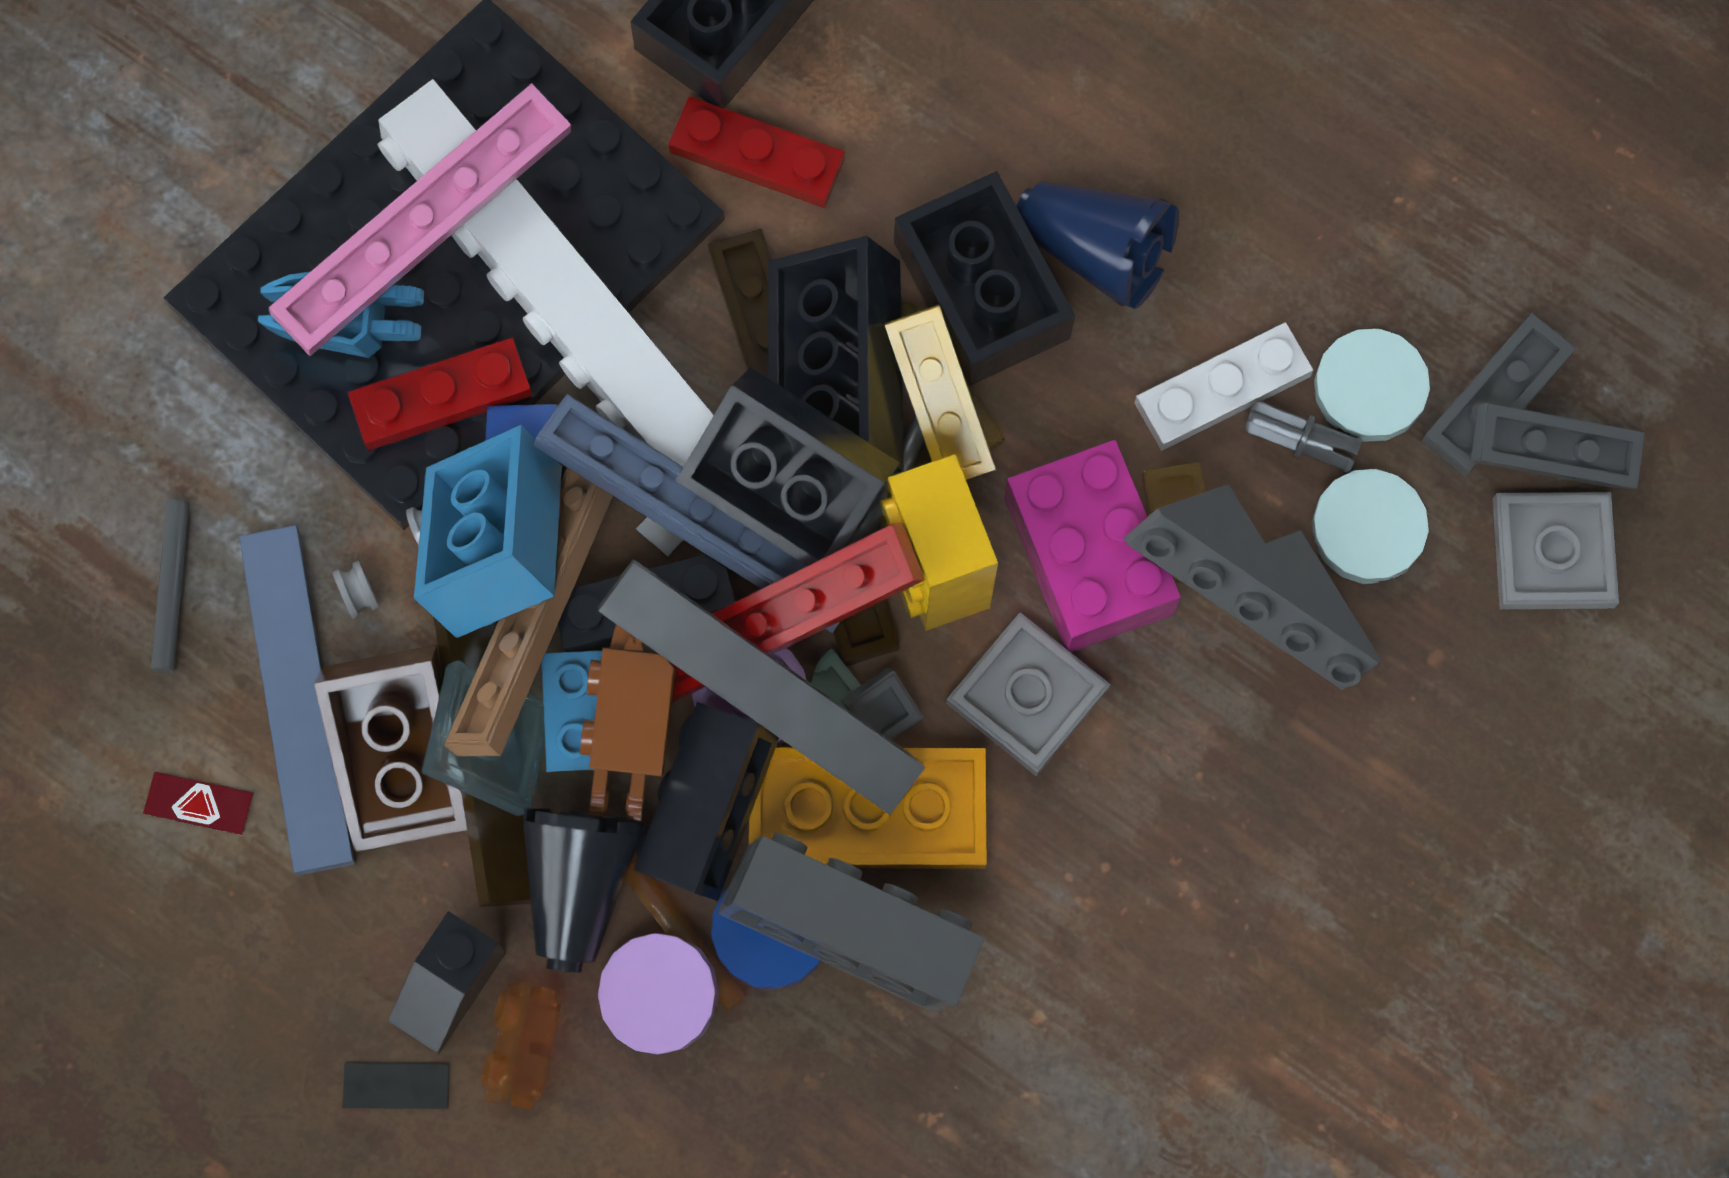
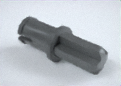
M1261 401L1253 405L1245 426L1247 433L1293 450V457L1297 459L1303 454L1339 468L1345 473L1350 472L1355 460L1351 456L1333 450V448L1338 447L1357 455L1362 442L1361 438H1354L1314 422L1315 416L1311 414L1305 419Z

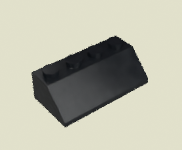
M863 236L768 261V378L898 461L900 464L893 474L904 472L902 374L885 328V323L901 318L900 260L870 237Z

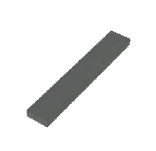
M634 559L598 606V612L889 815H891L926 768L919 759Z

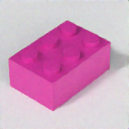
M1116 440L1007 478L1004 494L1005 503L1064 648L1072 653L1175 614L1181 596L1173 576L1128 546L1123 539L1148 516Z

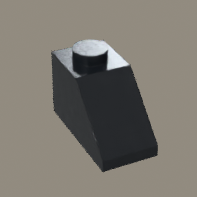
M448 911L414 961L388 1021L440 1054L506 953L498 942Z

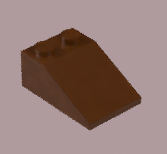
M438 645L323 666L314 682V687L353 852L467 830L456 756L444 745L451 730Z

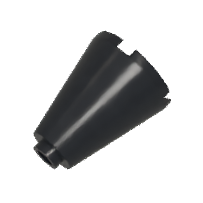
M527 807L524 808L523 826L535 953L537 956L547 958V969L580 973L582 972L583 962L596 961L642 836L643 822L628 821L627 818L604 815V818L592 817L590 813L578 811L555 814L551 813L549 808Z

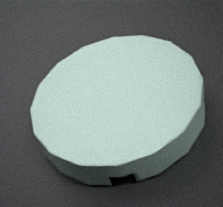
M1359 329L1338 338L1323 354L1314 378L1316 403L1326 421L1336 429L1339 427L1342 431L1351 434L1354 438H1361L1363 442L1387 441L1406 432L1423 412L1430 391L1428 368L1418 350L1400 335L1382 329Z
M1378 469L1354 470L1335 479L1320 496L1311 521L1312 534L1318 546L1317 551L1323 562L1341 577L1361 584L1378 583L1379 581L1394 579L1406 573L1423 552L1429 532L1427 511L1416 490L1399 476Z

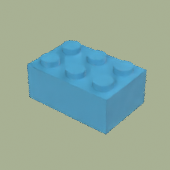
M522 425L426 468L414 599L456 638L488 626L528 607L537 605L555 595L562 466L557 460L533 446L535 438Z

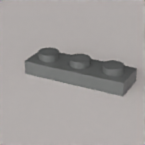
M1531 313L1430 428L1421 442L1464 477H1467L1478 464L1470 462L1478 405L1492 403L1525 410L1572 356L1576 347Z
M1485 403L1478 405L1470 462L1622 490L1638 489L1645 432Z

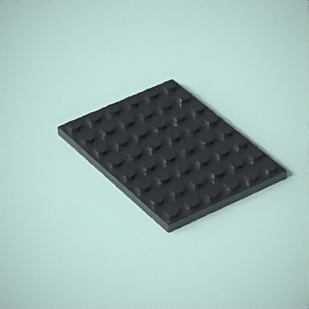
M482 0L163 297L166 304L403 530L409 526L406 510L412 507L422 510L426 468L484 442L486 439L487 412L368 451L348 395L349 391L512 337L528 380L532 397L505 406L534 405L565 375V372L559 364L564 358L551 341L542 345L532 335L523 321V317L527 315V312L514 297L507 302L498 294L486 276L491 269L478 254L472 258L467 256L452 235L394 284L424 290L423 304L414 307L385 305L384 320H408L421 325V337L418 341L382 340V347L369 358L321 348L309 356L298 343L271 332L258 322V316L270 315L269 307L275 303L269 301L260 293L261 287L289 274L311 272L417 181L406 167L397 171L381 152L378 143L383 140L378 122L381 117L433 79L473 128L478 130L532 83L571 124V133L519 176L517 180L628 313L725 220L724 211L491 0Z

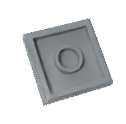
M1611 492L1496 493L1493 497L1499 609L1615 608L1619 604Z
M1019 613L946 699V704L1032 774L1037 776L1105 695L1111 684L1022 613Z

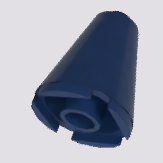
M1046 181L1039 182L1033 189L1027 188L1020 196L1016 206L1038 246L1119 305H1125L1134 309L1139 308L1149 298L1158 284L1164 270L1155 266L1160 258L1162 249L1172 253L1179 226V209L1177 206L1168 203L1165 199Z

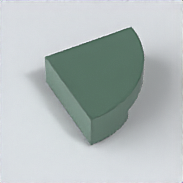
M832 648L820 659L811 679L813 686L843 707L845 706L841 699L861 686Z

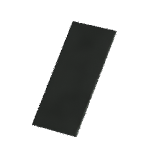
M344 1063L342 1108L448 1109L449 1064Z

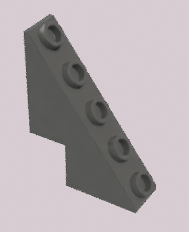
M1229 484L1157 508L1123 538L1128 546L1341 690L1358 684L1363 675L1382 662L1301 530L1265 543Z

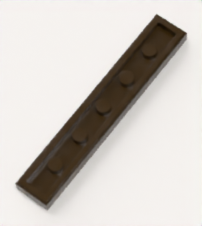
M434 618L451 728L494 633L496 622L456 638ZM512 729L501 756H456L479 907L531 904L523 826L526 803L514 730Z

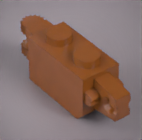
M617 624L610 648H603L602 660L591 659L587 695L597 696L595 720L584 719L580 755L590 756L589 768L594 769L590 816L604 818V813L608 809L610 791L608 790L610 771L632 773L630 792L627 793L625 807L627 820L641 822L647 775L664 776L676 669L669 660Z

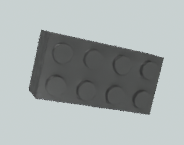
M774 833L772 839L762 836L745 849L717 914L931 1012L957 1006L985 940L984 937L970 931L973 925L970 920L945 909H939L937 916L915 906L918 897L900 887L885 883L883 889L880 890L860 881L863 872L841 860L830 858L827 865L805 855L808 849L805 844L781 833Z

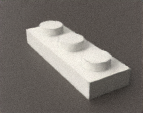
M1285 322L1137 395L1134 403L1160 450L1163 451L1253 406L1256 402L1266 400L1310 378L1313 368Z

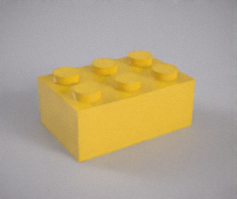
M956 454L888 477L887 498L880 500L883 516L879 517L881 527L883 529L891 524L904 525L925 579L900 592L909 617L913 618L919 615L924 630L928 631L990 609L998 561Z

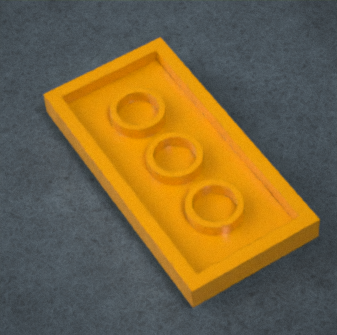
M776 747L749 817V845L762 836L772 839L774 833H781L805 844L808 847L805 855L826 865L830 858H834L856 868L986 869V748H903L923 762L926 768L891 815H889L795 748Z

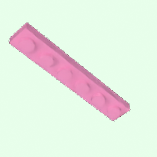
M531 83L269 307L270 315L311 356L571 133V124Z

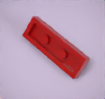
M690 96L687 98L668 143L669 153L822 208H825L845 161V151Z
M512 337L349 391L348 395L365 446L370 451L487 412V406H505L532 397V392Z

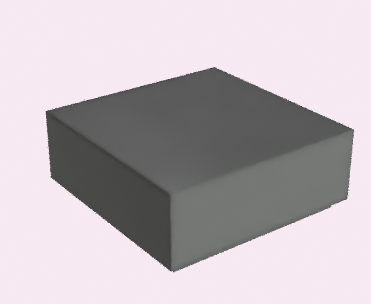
M889 667L841 699L846 709L890 740L924 718L895 671Z

